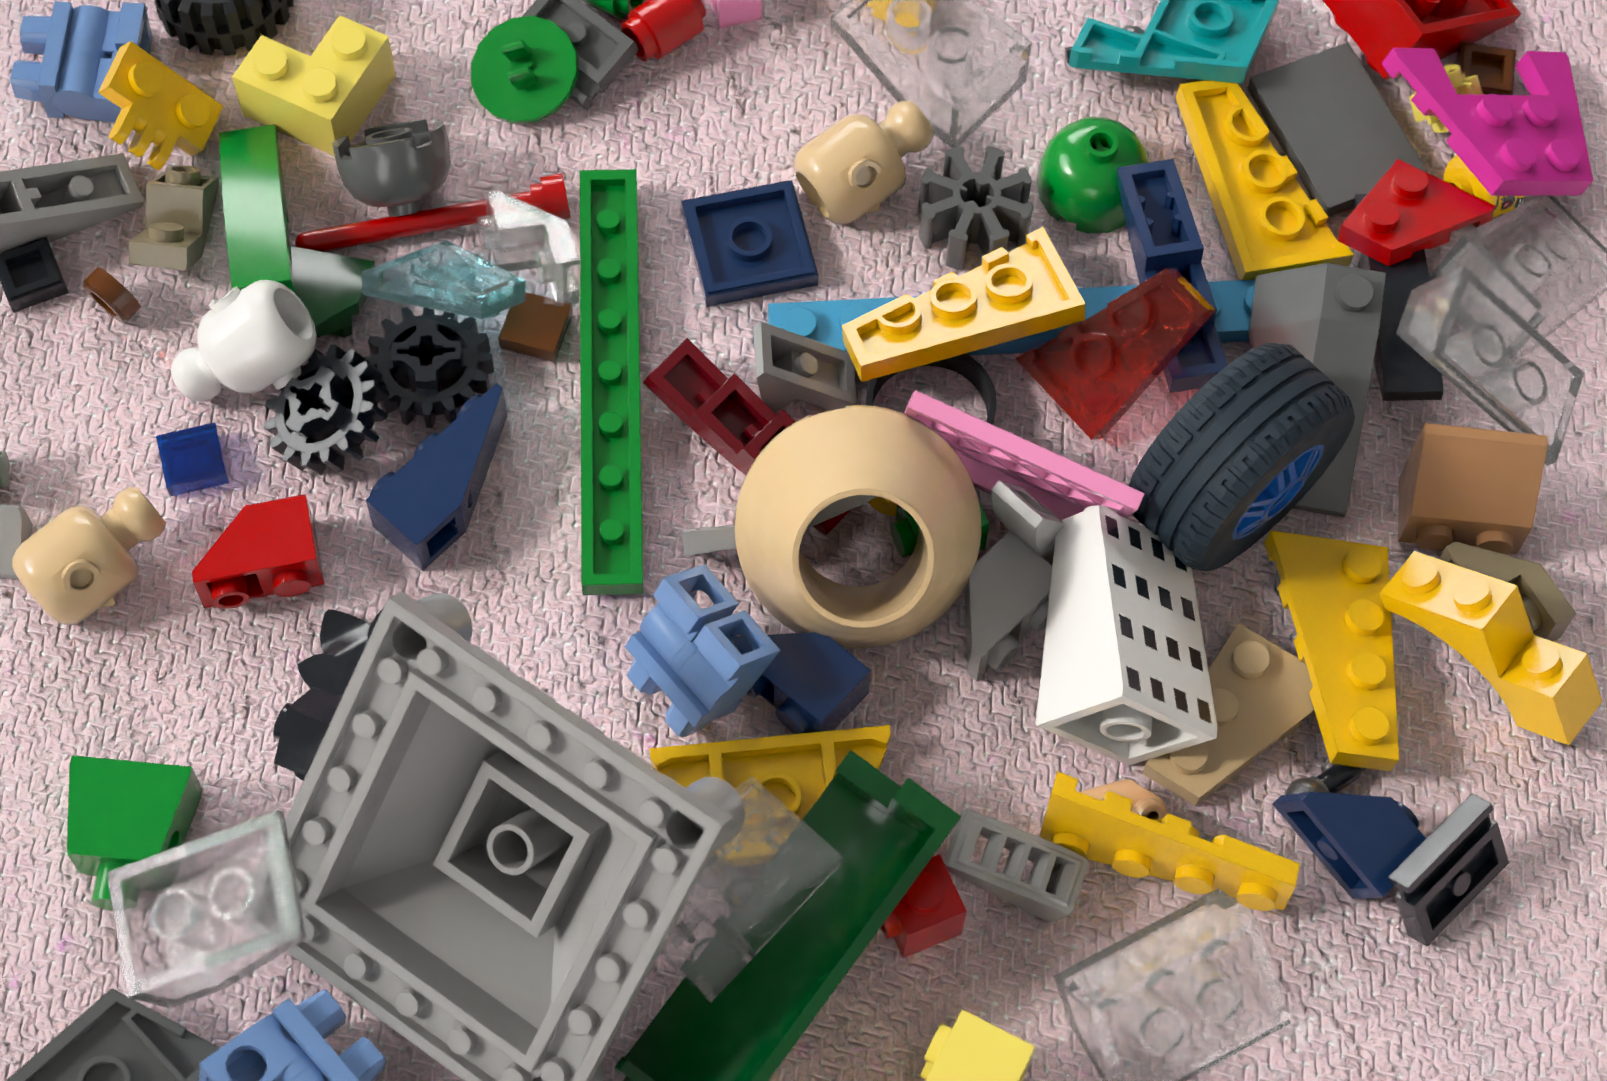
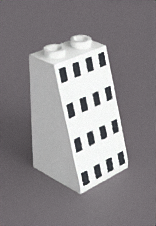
M1095 505L1085 508L1083 512L1061 520L1065 525L1055 537L1036 726L1126 765L1136 764L1216 739L1217 721L1192 568L1185 566L1175 556L1174 550L1169 551L1160 541L1158 534L1154 535L1146 527L1116 513V510L1102 505Z

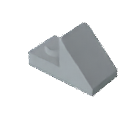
M762 321L754 325L757 383L762 401L774 413L796 399L827 410L857 405L855 370L848 352Z

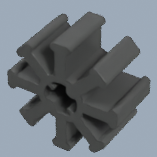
M962 146L954 147L945 152L943 176L933 173L932 168H926L921 178L918 213L921 214L919 239L924 248L930 249L932 243L948 238L945 260L947 267L962 271L965 265L966 252L970 244H978L983 255H986L1001 247L1007 250L1008 241L1016 243L1017 248L1026 243V235L1029 234L1033 203L1028 202L1032 178L1027 169L1022 167L1018 173L1001 179L1005 152L993 146L986 147L984 164L980 173H972L964 158V148Z

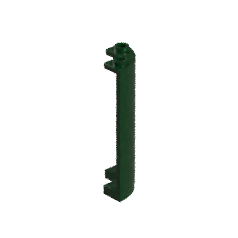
M850 750L835 770L832 781L628 1054L625 1057L622 1056L615 1065L616 1072L624 1077L623 1081H769L962 816L909 777L902 786H899Z

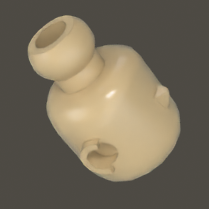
M901 101L894 104L888 110L886 118L879 124L867 115H848L798 150L794 158V172L809 200L814 206H817V210L827 220L836 224L851 223L867 212L879 211L880 203L905 185L906 171L901 158L909 152L917 153L926 149L933 139L934 132L924 113L912 101Z
M129 487L118 493L112 508L102 516H99L89 506L84 505L72 506L62 511L16 549L12 559V568L23 586L50 617L60 624H76L89 617L97 609L116 604L113 597L131 584L138 576L137 563L129 550L139 542L152 541L160 536L165 528L166 521L138 487Z

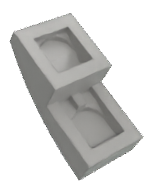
M999 480L991 490L992 508L996 518L1050 565H1053L1055 537L1065 523L1023 487Z

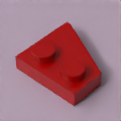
M1397 159L1341 224L1338 241L1390 266L1412 257V254L1418 250H1430L1448 243L1453 231L1473 224L1477 230L1488 227L1492 221L1496 206Z

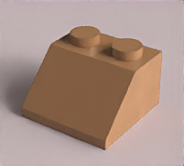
M1424 423L1399 477L1398 542L1416 543L1422 549L1435 551L1443 550L1446 546L1456 541L1505 555L1510 553L1518 554L1533 527L1548 447V436Z

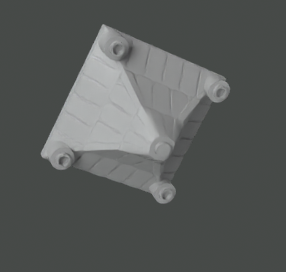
M404 592L390 596L361 655L241 919L464 1081H605L602 1060L712 854L741 831L745 820L744 803L738 791L729 782L717 777H704L684 788L667 775L656 771L648 762L617 741H612L601 730L585 719L558 704L554 698L523 677H519L511 672L507 666L476 645L470 644L473 633L472 620L466 607L457 598L446 593H434L417 601Z

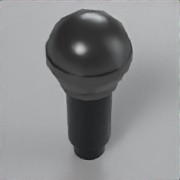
M1334 764L1317 777L1311 776L1310 778L1294 780L1285 791V795L1303 792L1338 793L1360 778L1361 772L1367 768Z

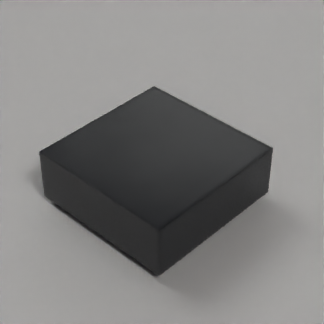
M47 237L0 253V282L13 313L69 293Z

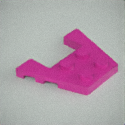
M1393 48L1382 62L1385 70L1393 79L1398 78L1401 74L1417 92L1411 101L1424 116H1437L1450 131L1451 135L1446 140L1447 144L1491 196L1582 195L1593 182L1570 61L1566 52L1526 51L1515 67L1530 95L1457 94L1434 49Z

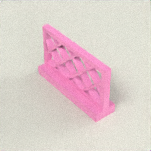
M917 390L913 392L904 411V414L921 421L933 429L952 447L965 465L975 488L991 495V490L999 480L1021 486L1060 520L1083 512L1085 508L1095 505H1102L1116 510V513L1120 516L1128 518L1138 510L1145 494Z

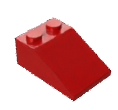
M1323 0L1333 13L1336 24L1351 36L1365 54L1367 64L1379 73L1384 80L1392 78L1385 70L1382 62L1393 48L1434 49L1439 59L1442 60L1458 52L1461 42L1475 43L1515 22L1521 15V12L1511 0Z

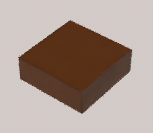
M1461 42L1457 52L1456 64L1460 65L1462 73H1465V77L1477 75L1483 95H1513L1516 50Z
M516 290L498 337L500 348L556 362L573 315L572 303Z

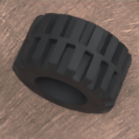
M154 0L159 19L163 22L164 29L171 38L177 36L180 45L189 50L198 45L200 54L211 56L215 50H222L224 56L236 55V49L246 47L249 52L261 35L272 39L278 34L276 24L286 25L290 18L288 8L294 7V0Z

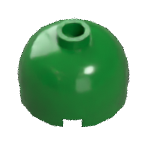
M1088 117L1062 127L1049 140L1045 148L1037 174L1039 199L1050 216L1059 221L1061 216L1068 222L1077 224V231L1087 234L1110 233L1126 226L1116 176L1117 167L1149 163V153L1135 132L1121 122L1105 117Z

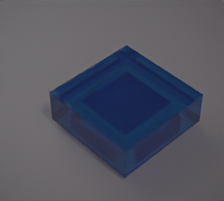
M215 422L156 436L165 484L170 497L229 483L220 436Z

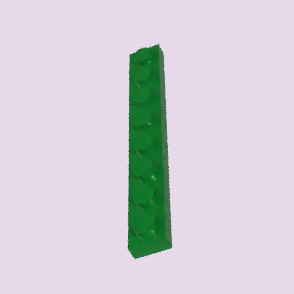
M637 169L579 170L582 594H644Z

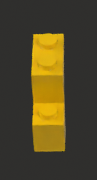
M1414 551L1379 593L1386 610L1427 629L1466 658L1498 692L1508 707L1516 726L1570 745L1603 702L1588 654L1534 635L1517 585Z

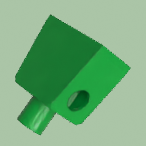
M71 755L69 764L67 853L79 873L96 876L91 898L92 905L109 911H127L131 906L136 880L165 882L171 877L203 791L192 766Z

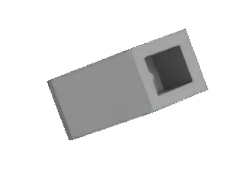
M1011 530L976 562L966 584L967 673L975 681H978L991 667L998 672L1007 666L1021 648V643L1018 641L1033 627L1038 632L1046 628L1052 566Z

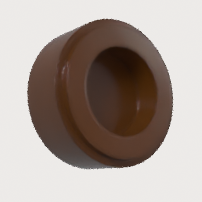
M97 267L83 281V288L90 297L119 322L127 323L141 308L135 297L119 281L100 267Z

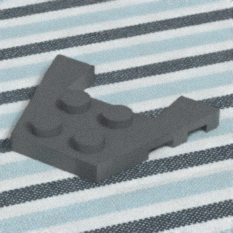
M111 988L12 1074L7 1081H199V1063L220 1048L188 1031L186 1027Z

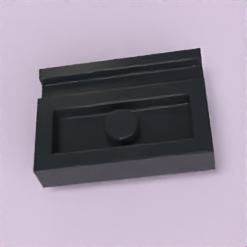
M1471 793L1388 876L1389 882L1398 888V892L1394 896L1407 935L1425 946H1428L1509 864L1498 822L1489 817V814L1494 810L1492 803Z

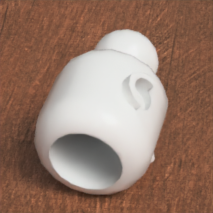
M259 280L241 291L236 286L220 300L214 299L210 302L209 307L211 310L202 317L197 331L199 348L190 347L177 354L171 366V375L179 391L186 398L197 402L211 400L220 393L223 385L240 393H256L271 384L276 389H281L286 386L292 377L296 379L301 374L300 365L306 362L315 350L316 330L314 322L301 299L291 289L277 281Z

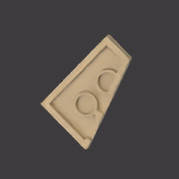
M1240 623L1237 624L1208 668L1217 721V738L1149 759L1142 772L1146 777L1195 807L1252 764L1258 755L1279 739L1283 740L1298 729L1304 720L1315 713L1309 694L1313 685L1306 662H1300L1296 656Z

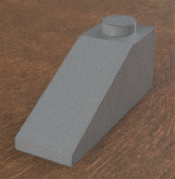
M124 153L1 171L0 253L47 237L50 243L141 208L145 201Z

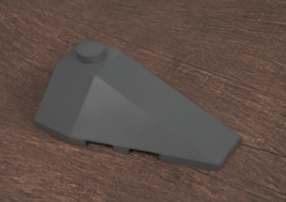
M1324 263L1260 274L1255 279L1248 330L1251 349L1267 342L1292 345L1305 359L1312 362L1349 396L1355 415L1353 428L1333 462L1292 509L1345 517L1347 514L1380 328L1386 277L1384 272Z

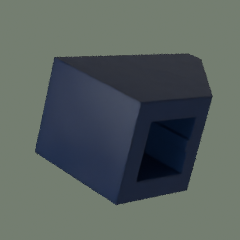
M816 632L768 635V637L780 649V652L746 693L752 698L761 695L776 708L775 714L777 718L794 734L832 731L869 694L871 670L831 637ZM743 636L735 637L733 645L742 655L753 651L751 644Z

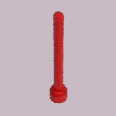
M559 173L540 177L541 183L531 184L530 191L426 209L404 216H388L302 232L295 239V247L325 252L535 213L536 219L548 217V222L569 219L571 215L563 174Z

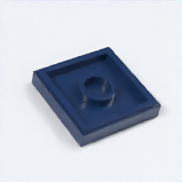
M793 180L681 201L682 214L706 307L818 286L819 275Z

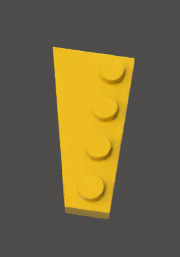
M1271 530L1264 545L1269 561H1275L1281 580L1277 588L1283 608L1290 609L1297 633L1293 641L1299 661L1306 662L1313 685L1309 694L1330 763L1392 771L1399 761L1392 615L1390 611L1385 609L1379 594L1390 581L1388 547Z

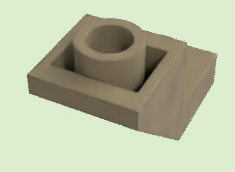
M172 165L167 166L165 172L162 171L147 182L146 228L129 241V264L187 270L202 257L218 191V177L201 176L200 169L194 166Z
M1456 541L1446 546L1439 558L1440 560L1517 585L1533 634L1550 641L1559 639L1576 615L1572 606L1539 563Z

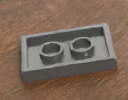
M1348 42L1250 77L1247 86L1248 91L1287 157L1297 170L1312 199L1316 198L1328 217L1352 209L1355 194H1368L1397 159L1424 172H1428Z

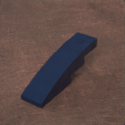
M1174 159L1117 167L1116 176L1138 280L1169 392L1175 393L1202 388L1218 372L1224 369L1228 363L1214 324L1217 308L1201 264L1204 247Z

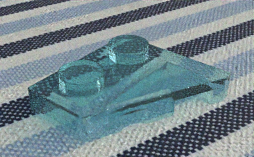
M448 240L361 272L362 293L366 296L478 319L495 317L501 311L525 302V280Z

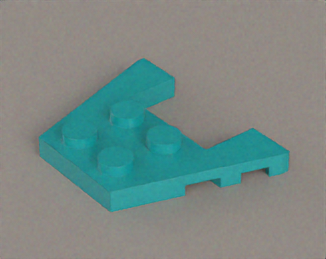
M1160 0L1143 35L1087 18L1071 49L1068 66L1078 69L1243 84L1276 14L1279 0Z

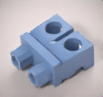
M54 1L52 16H23L20 29V43L23 53L43 55L42 62L16 60L13 63L10 83L15 98L43 102L47 117L65 118L66 114L79 119L115 123L121 108L99 94L98 91L121 46L132 41L150 54L153 35L145 4L122 3L121 11L119 12L108 11L91 5L73 8L71 2Z
M705 564L662 579L653 595L658 603L642 620L640 632L632 634L625 645V648L634 657L627 677L640 692L652 695L663 691L672 701V704L665 713V722L678 737L683 738L701 731L711 721L735 712L743 700L742 697L751 689L780 652V649L745 610L732 615L739 604L738 601ZM698 590L704 591L709 595L713 602L712 606L704 609L700 608L694 601ZM740 635L746 638L751 644L753 651L742 655L733 645L735 637Z
M324 989L303 1000L297 1006L290 998H287L273 1009L272 1014L262 1018L199 1063V1081H375L383 1072L386 1060L373 1043L364 1036L342 1054L337 1055L325 1039L345 1024L346 1015L337 1001Z

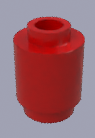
M647 0L629 12V19L621 24V31L635 42L639 49L635 55L641 61L646 62L652 57L661 59L703 32V18L706 16V10L701 0Z

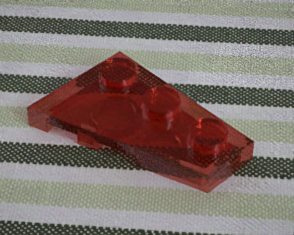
M1164 269L1107 303V307L1081 323L1072 324L1059 332L1058 337L1038 349H1030L1015 358L1091 440H1102L1216 311L1176 269Z

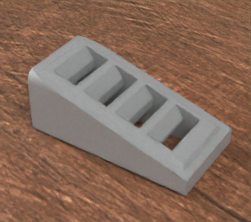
M968 808L961 811L960 816L962 817L957 822L944 859L949 872L1048 923L1071 915L1089 865L1087 858L1063 846ZM979 835L987 838L988 841L980 864L972 862L971 858ZM1003 848L1010 850L1003 873H999L996 871ZM1027 860H1029L1034 865L1028 882L1024 883L1020 880Z

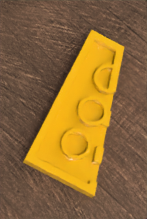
M1205 80L1180 84L1175 98L1238 279L1254 280L1260 274L1324 263L1349 266L1354 254L1347 245L1337 241L1326 225L1327 214L1316 198L1311 201L1295 179L1298 172L1287 155L1281 157L1267 138L1270 130L1238 83Z
M1044 227L1026 235V244L1010 252L1001 247L982 256L981 266L959 277L952 271L933 280L932 290L916 298L905 294L842 325L843 343L861 382L1084 321L1085 302Z
M1057 771L1043 819L1040 838L1063 846L1089 860L1112 865L1115 871L1128 877L1143 878L1150 875L1172 881L1178 888L1189 893L1208 894L1214 892L1237 898L1241 905L1253 910L1268 911L1275 908L1284 911L1296 887L1300 863L1227 835L1217 836L1213 838L1212 842L1199 838L1198 830L1192 826L1190 821L1169 813L1165 817L1155 820L1141 816L1131 811L1132 799L1108 790L1103 794L1102 800L1076 791L1078 779Z

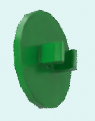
M536 16L511 18L492 28L478 44L471 62V86L479 103L497 119L513 124L539 122L556 113L572 95L579 76L578 54L568 34L554 22Z

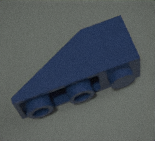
M497 383L484 395H475L461 407L456 420L440 434L433 433L426 437L415 450L413 458L396 473L389 472L381 477L373 486L370 496L366 499L373 527L422 571L467 531L507 419L503 388Z

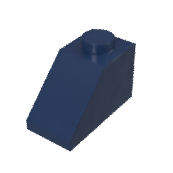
M1303 792L1281 795L1273 803V806L1352 899L1384 897L1394 886L1389 882L1388 876L1426 839L1418 829L1420 824L1415 814L1407 806L1395 801L1392 797Z

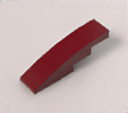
M688 338L643 381V384L688 427L744 475H747L751 465L768 443L780 432L796 422L784 409L778 414L774 413L735 373L728 379ZM851 510L812 527L826 536Z

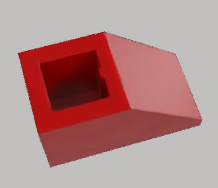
M306 494L245 505L192 571L193 584L204 608L215 606L220 609H232L246 604L249 599L274 594L281 597H293L307 592L310 587L325 585L314 519Z

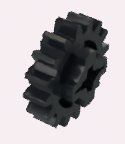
M425 303L423 315L414 316L408 307L402 308L403 321L396 324L386 318L381 322L385 337L370 336L368 344L371 355L364 357L370 361L369 364L381 371L383 377L378 384L389 391V397L380 402L382 410L389 414L399 408L402 424L409 425L416 415L423 416L426 428H433L436 415L444 414L446 419L452 423L457 419L456 409L475 396L474 392L485 394L490 389L488 375L494 373V362L492 354L489 353L491 351L489 338L486 333L478 334L476 319L472 316L459 323L456 307L450 305L442 316L435 315L432 303Z
M330 345L326 355H324L315 348L312 356L308 359V363L304 366L300 365L301 374L296 379L292 377L286 386L280 389L279 398L266 400L265 406L275 412V417L270 418L264 423V429L275 435L269 444L271 448L282 454L283 460L303 471L306 468L316 475H322L326 466H329L338 473L343 471L347 455H351L360 461L364 458L362 448L360 447L364 440L377 442L379 439L377 433L372 430L374 422H381L388 418V413L378 407V403L389 397V391L378 384L383 377L381 371L369 364V360L353 349L346 352L337 345ZM323 408H327L330 411L326 412L323 410Z

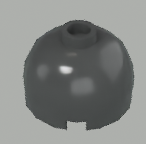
M413 120L363 130L366 141L352 146L349 135L341 137L332 143L339 174L350 194L367 206L387 207L388 215L393 217L409 215L422 210L421 200L434 195L447 180L451 165L450 147L445 124L442 120H437L430 131L427 120Z

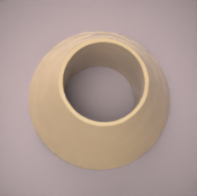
M851 405L811 417L807 416L796 421L773 438L760 452L751 465L739 493L735 515V542L744 576L751 590L771 615L796 633L816 632L831 637L843 648L859 649L889 645L911 637L933 624L954 604L969 580V575L977 561L981 541V512L974 484L965 465L952 447L933 429L917 419L892 409L867 405ZM855 495H872L888 499L904 508L919 525L917 543L906 564L891 577L867 586H848L825 578L808 563L800 548L806 528L821 510L837 500Z

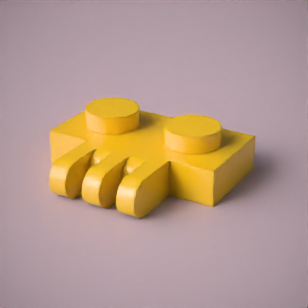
M132 41L119 48L98 91L99 94L121 108L109 138L121 145L126 141L133 129L135 134L128 147V151L140 158L148 150L152 142L154 146L147 159V164L156 170H160L165 165L174 146H177L190 156L203 151L223 108L221 103Z

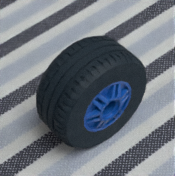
M1267 342L1252 348L1232 361L1197 391L1153 441L1132 474L1128 485L1145 493L1138 510L1132 515L1147 529L1151 530L1154 535L1158 534L1160 541L1169 551L1174 550L1175 556L1185 566L1207 572L1228 564L1248 550L1281 521L1333 462L1345 444L1354 425L1355 415L1349 396L1312 362L1305 359L1292 345Z

